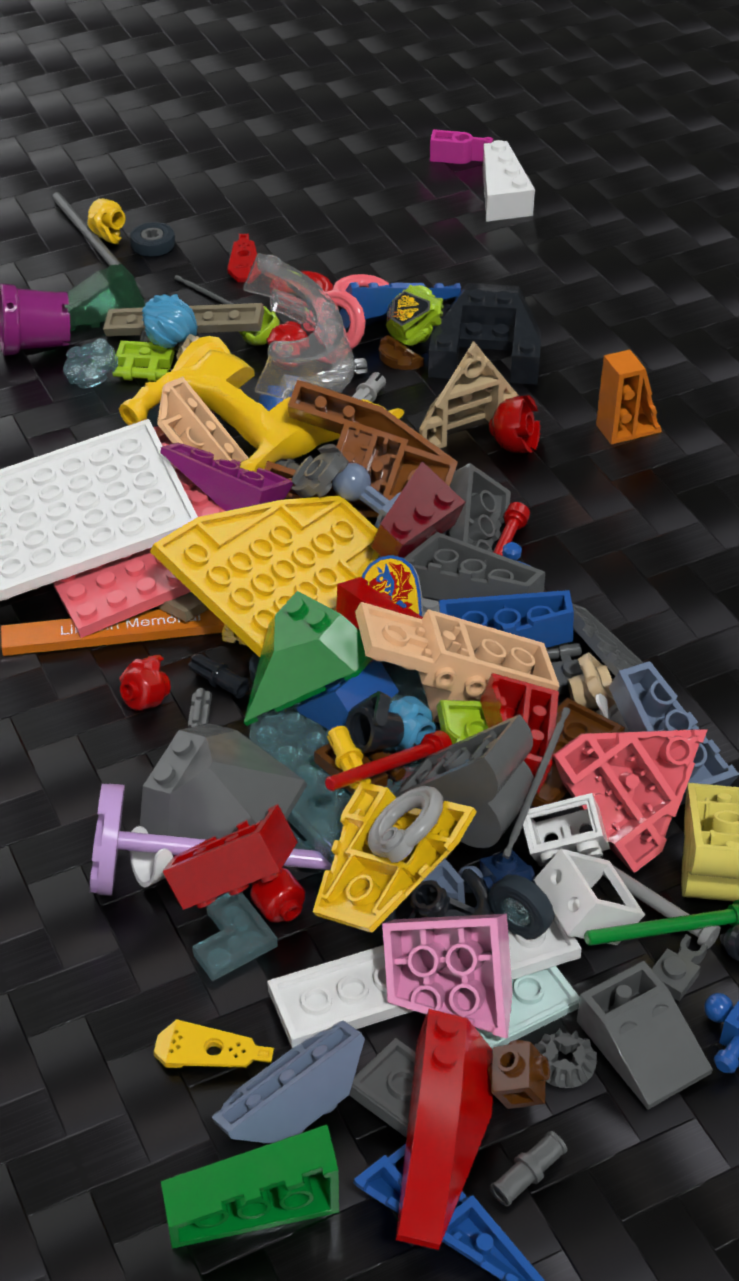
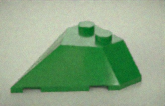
M297 591L277 612L268 625L243 723L246 726L259 721L258 716L273 709L276 712L282 711L326 691L325 685L340 678H344L347 681L352 677H357L372 661V658L367 657L365 654L360 630L341 613Z

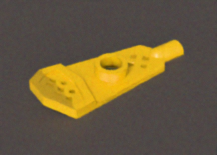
M177 1019L158 1034L154 1048V1056L165 1067L182 1068L183 1066L247 1067L253 1060L272 1063L274 1048L256 1046L250 1037ZM215 1046L221 1049V1053L218 1055H209L207 1053L210 1047Z

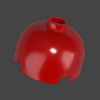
M529 395L509 398L501 402L495 410L493 418L489 422V429L491 435L495 437L497 443L504 450L521 454L532 453L530 448H537L540 439V420L534 421L533 412L538 411L534 399Z

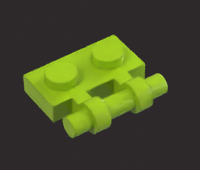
M120 341L115 356L116 365L118 366H113V377H123L124 380L133 381V378L148 379V382H156L169 372L168 369L163 368H171L175 347L163 348L154 345L152 342Z

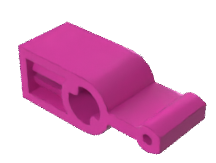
M433 130L430 140V161L456 164L483 161L484 144L492 143L493 138L473 137L466 132Z

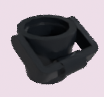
M380 691L352 707L347 716L345 727L348 728L354 745L362 753H371L375 750L396 747L404 737L402 718L398 713L389 711L391 697Z

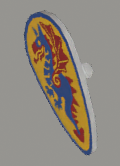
M389 555L380 557L369 564L363 572L362 578L368 581L370 587L380 593H387L391 596V600L402 608L408 607L420 616H424L420 580L411 563L402 557Z

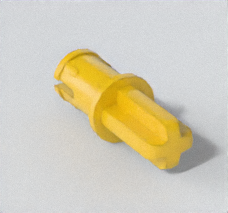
M345 726L332 728L328 732L329 736H327V739L336 755V766L346 771L363 765V754L354 745L348 728ZM367 778L351 784L350 787L356 791L361 782L371 783V780Z

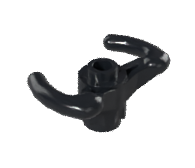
M470 868L465 869L461 875L462 879L471 887L476 897V908L449 897L445 888H441L437 881H423L412 891L410 904L413 911L409 919L491 915L488 900L489 892L483 880ZM396 909L382 923L396 919Z

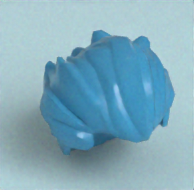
M166 294L162 296L155 295L142 309L144 330L154 345L163 348H173L177 343L184 342L189 334L197 335L198 326L194 312L186 303L179 299L177 294L172 296Z

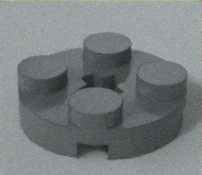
M334 444L320 447L318 450L321 454L315 459L308 456L294 473L292 482L295 486H291V488L301 498H309L315 494L322 497L327 494L332 487L331 481L348 465V460Z

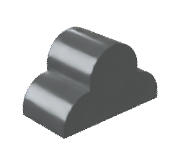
M519 714L427 756L395 793V797L397 798L408 790L420 786L435 787L443 796V802L448 801L474 807L477 811L460 841L477 848L493 846L520 813L534 780L530 768L524 761L533 747V736L528 724Z

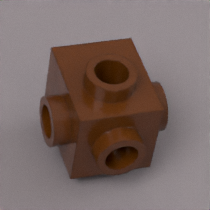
M515 1040L509 1042L508 1045L493 1047V1061L488 1068V1076L492 1085L491 1093L507 1109L545 1104L546 1080H549L550 1067L547 1058L531 1042Z

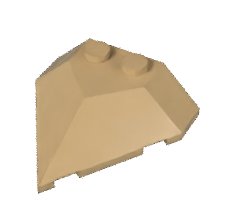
M474 341L444 390L431 404L419 428V434L438 448L447 446V430L483 418L490 422L501 402L519 396Z

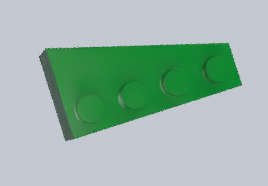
M328 1125L161 1181L172 1249L339 1213V1172Z

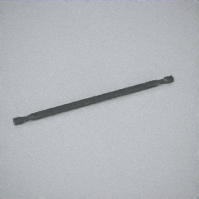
M175 275V280L183 282L185 285L222 304H234L189 280L183 279L179 275Z
M564 707L561 713V719L556 725L510 835L508 846L503 852L502 856L506 859H509L512 853V847L517 841L563 730L565 719L570 713V709Z

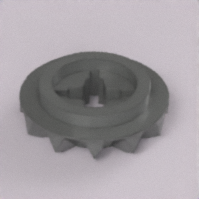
M559 1028L555 1034L548 1035L545 1033L542 1040L535 1044L538 1051L549 1062L550 1077L549 1080H546L547 1083L560 1088H574L583 1085L593 1076L596 1069L597 1052L593 1051L590 1039L583 1040L578 1036L577 1031L569 1034L563 1033ZM558 1051H561L563 1054L573 1053L572 1062L566 1059L559 1061Z

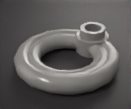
M420 786L408 790L387 805L375 819L369 831L368 846L375 856L388 858L392 863L406 858L414 846L426 837L437 823L443 810V796L435 787ZM422 806L419 816L407 829L403 830L393 827L397 820L406 812Z

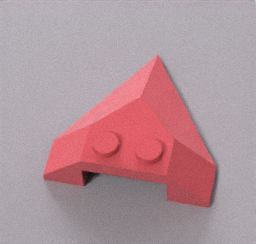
M707 729L580 734L553 754L561 781L571 796L574 798L589 793L593 794L600 808L609 847L631 872L635 873L663 852L667 838H665L672 817H676L695 766L693 760L699 744L703 743ZM587 805L579 806L581 811L586 810Z

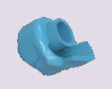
M405 696L390 704L389 711L398 713L404 723V737L398 746L393 747L396 752L413 747V744L419 745L426 734L435 732L436 726L432 722L431 710L417 698Z

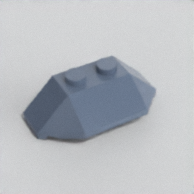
M342 1020L334 1024L331 1030L321 1031L304 1040L235 1090L223 1104L222 1109L212 1116L213 1121L231 1139L274 1143L303 1133L306 1127L322 1115L333 1111L338 1103L350 1094L365 1040L362 1033Z

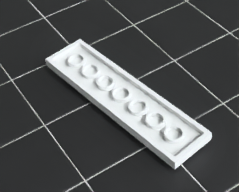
M516 904L521 911L530 915L523 904ZM555 913L551 926L536 939H525L508 930L512 980L581 958L579 943L575 937H570L561 930ZM384 945L267 981L268 992L292 1048L321 1031L331 1030L334 1024L342 1020L353 1028L359 1029L414 1011L388 1003Z

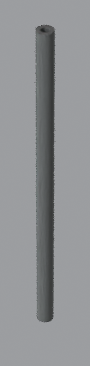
M59 192L54 193L52 199L130 291L135 296L142 295V287L98 236L90 230L85 221Z

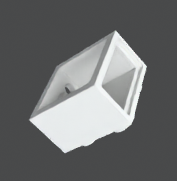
M592 793L531 808L523 824L530 855L540 867L546 866L561 848L596 858L603 856L602 851L610 849L600 808ZM582 805H587L586 810L558 816L555 818L539 822H535L533 819L543 815L571 809ZM582 826H592L593 831L580 834ZM555 834L558 836L557 840L545 843L547 835Z
M561 848L534 879L537 886L550 900L553 911L559 920V927L570 937L584 938L587 930L638 923L645 916L608 860ZM604 873L625 905L600 900L591 888ZM621 941L611 942L608 944L618 945Z

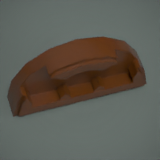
M386 335L381 339L379 357L385 365L400 370H413L424 366V358L391 336Z

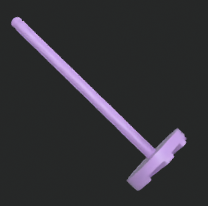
M102 784L92 854L93 864L90 877V892L97 893L98 895L112 896L118 850L157 853L160 849L165 848L172 855H178L205 841V839L120 831L125 785ZM294 848L283 866L330 870L334 854L333 852Z

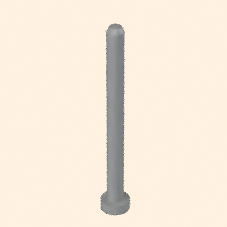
M613 866L633 896L665 917L672 918L690 915ZM712 926L688 931L698 937V945L702 946L705 944L709 949L718 938L720 927Z

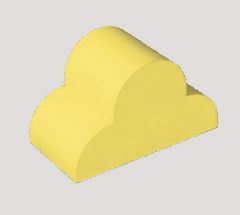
M688 783L684 815L685 839L681 875L682 896L730 902L739 900V787Z

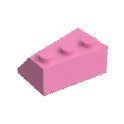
M507 914L394 919L382 923L388 1003L423 1014H427L428 1009L465 1017L469 1019L475 1028L491 1032L493 1035L502 1038H508L513 989Z

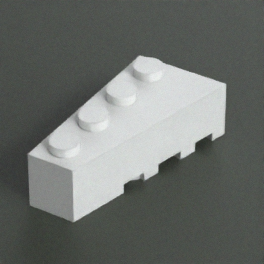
M496 140L492 143L484 144L483 182L486 222L533 216L535 189L508 142Z

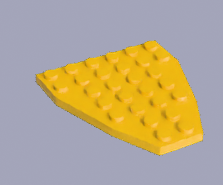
M340 496L285 499L196 517L155 542L150 553L260 657L269 623L297 591L336 611L337 584L362 577L369 564L378 559L379 554L371 547L378 529L347 500Z

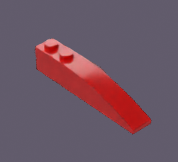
M428 1009L417 1039L396 1240L439 1250L492 1116L493 1094L491 1093L492 1085L488 1076V1068L493 1061V1049L468 1018Z

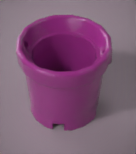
M1 283L0 344L2 354L9 356L17 355L21 350L69 346L70 313L65 308V305L69 304L67 292L18 289L13 284Z

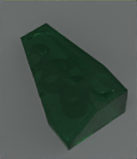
M120 263L97 271L68 291L69 304H66L65 308L70 313V331H73L77 325L91 324V328L100 327V322L106 320L108 309L143 308L146 304L134 276Z

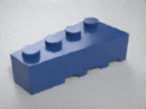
M570 590L439 600V613L542 642L546 648L573 641L574 610Z

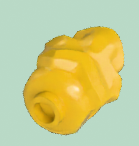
M105 198L97 199L90 206L87 225L99 238L117 244L122 239L120 237V228L125 223V213L117 202Z

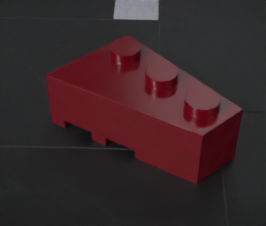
M421 462L380 523L371 547L381 557L394 555L405 558L436 532L444 533L453 527L459 518L465 501L427 465Z

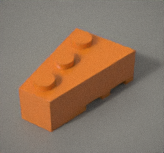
M630 349L604 355L596 426L611 445L662 432L661 426L657 422V411L652 402V391L646 368Z

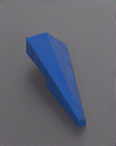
M352 282L345 291L354 296L360 303L365 316V326L386 320L387 307L391 301L410 285H425L424 283H391L378 286L377 282H371L368 284L369 287H359L358 282ZM436 283L434 288H428L435 295V298H442L443 302L456 298L461 292L460 283L445 287L442 283ZM342 308L339 316L345 333L350 328V318L346 310Z
M406 1144L388 1158L386 1155L381 1157L354 1178L353 1181L358 1188L398 1214ZM462 1191L442 1242L502 1281H545L473 1195L468 1198Z

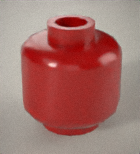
M282 868V873L271 881L262 883L259 879L252 882L251 900L270 922H288L295 919L301 913L302 905L305 901L304 888L286 868Z

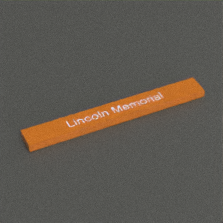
M161 609L147 610L83 638L80 637L71 618L1 626V648L3 656L168 639L222 633L225 624L210 609L187 622Z

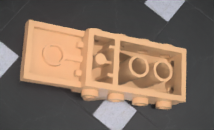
M361 602L355 611L366 656L375 661H385L402 666L408 670H417L434 722L440 723L436 707L440 700L481 701L491 673L556 691L560 688L545 644L429 609L422 619Z

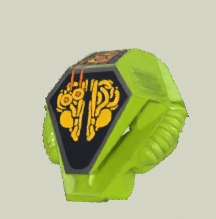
M410 285L402 293H399L387 307L386 326L388 332L394 339L412 347L418 343H424L430 336L433 326H438L442 322L440 316H443V299L435 298L432 291L425 286Z

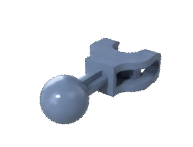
M348 463L346 468L332 480V487L337 496L349 502L361 500L379 514L375 523L376 528H379L380 523L401 494L398 493L391 500H388L371 487V478L368 471L357 463Z

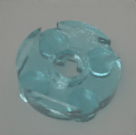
M100 338L92 343L81 347L76 346L68 350L66 353L68 359L65 361L63 371L70 384L73 385L75 383L79 388H90L104 382L107 379L106 373L110 369L114 372L119 360L113 347L108 344L106 339Z

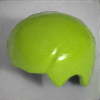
M263 306L265 311L261 331H239L242 338L250 345H266V338L269 337L272 328L280 325V320L274 311L270 312L265 306Z

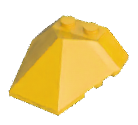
M361 782L342 812L340 822L343 824L340 839L333 842L331 851L334 854L331 869L324 872L313 913L316 916L373 933L435 867L448 857L460 842L477 811L474 807L444 801L441 815L427 836L414 846L406 858L392 863L388 858L375 856L368 846V835L375 819L396 797L387 787ZM413 808L397 820L393 827L403 830L407 829L416 820L422 809Z

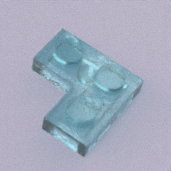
M240 892L232 896L226 893L206 906L208 915L220 929V932L192 946L194 957L210 979L214 981L278 947L276 935L245 895Z

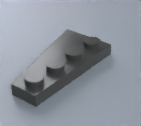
M572 604L574 610L573 631L583 638L615 677L620 670L643 663L586 608Z

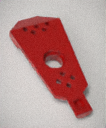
M239 234V240L233 243L227 271L237 282H252L261 272L255 243L249 240V234Z

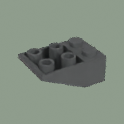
M645 961L580 994L577 1023L647 1110L712 1074L713 1069L669 989Z

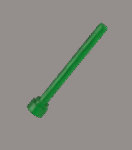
M735 900L732 905H729L724 910L587 930L584 934L585 942L592 946L730 924L733 927L739 924V900Z

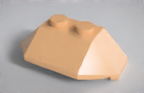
M184 377L170 381L162 387L157 425L173 444L179 442L214 454V460L223 459L231 461L233 459L241 462L248 459V456Z

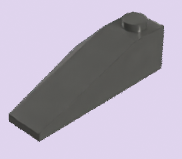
M469 463L455 471L450 488L465 501L456 524L449 530L450 537L493 552L492 545L494 541L499 539L501 535L499 529L505 523L504 514L510 504L511 491Z

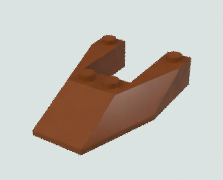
M297 379L288 404L289 418L341 434L336 447L343 453L348 463L360 464L368 471L371 478V487L388 500H391L403 491L421 462L427 465L450 487L458 462L381 406ZM267 461L265 470L291 481L296 472L294 469ZM331 487L329 492L322 497L337 495L334 492L333 487ZM291 488L284 500L299 499L301 497ZM315 494V495H313V496H311V497H309V498L319 497V496H318L317 494ZM363 501L349 502L365 518H378L379 514Z

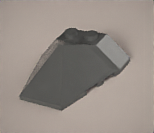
M210 723L181 729L177 732L143 785L140 826L144 827L148 834L205 840L216 836L219 839L238 831L236 825L245 820L248 821L249 825H253L265 819L269 813L268 809L277 804L287 820L308 784L303 778L237 730Z

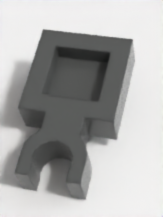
M687 934L680 943L678 954L667 948L652 968L653 972L669 989L672 997L678 1001H681L698 978L701 967L697 964L704 959L708 946L703 944L698 951L689 950L691 936Z

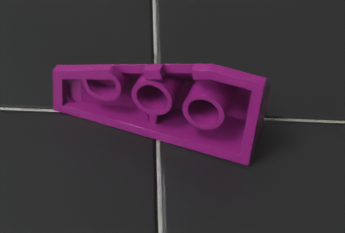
M179 442L162 446L160 450L163 456L225 511L284 500L293 485L291 480L259 467L257 472L240 468L241 462L233 459L231 461L223 459L214 460L213 453Z

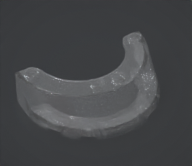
M258 253L243 287L244 291L269 297L271 311L286 315L300 324L307 322L315 330L311 335L301 340L273 341L269 345L268 360L257 382L255 392L286 399L291 397L298 379L342 393L353 378L355 359L338 307L330 296L307 275L282 262L275 255Z

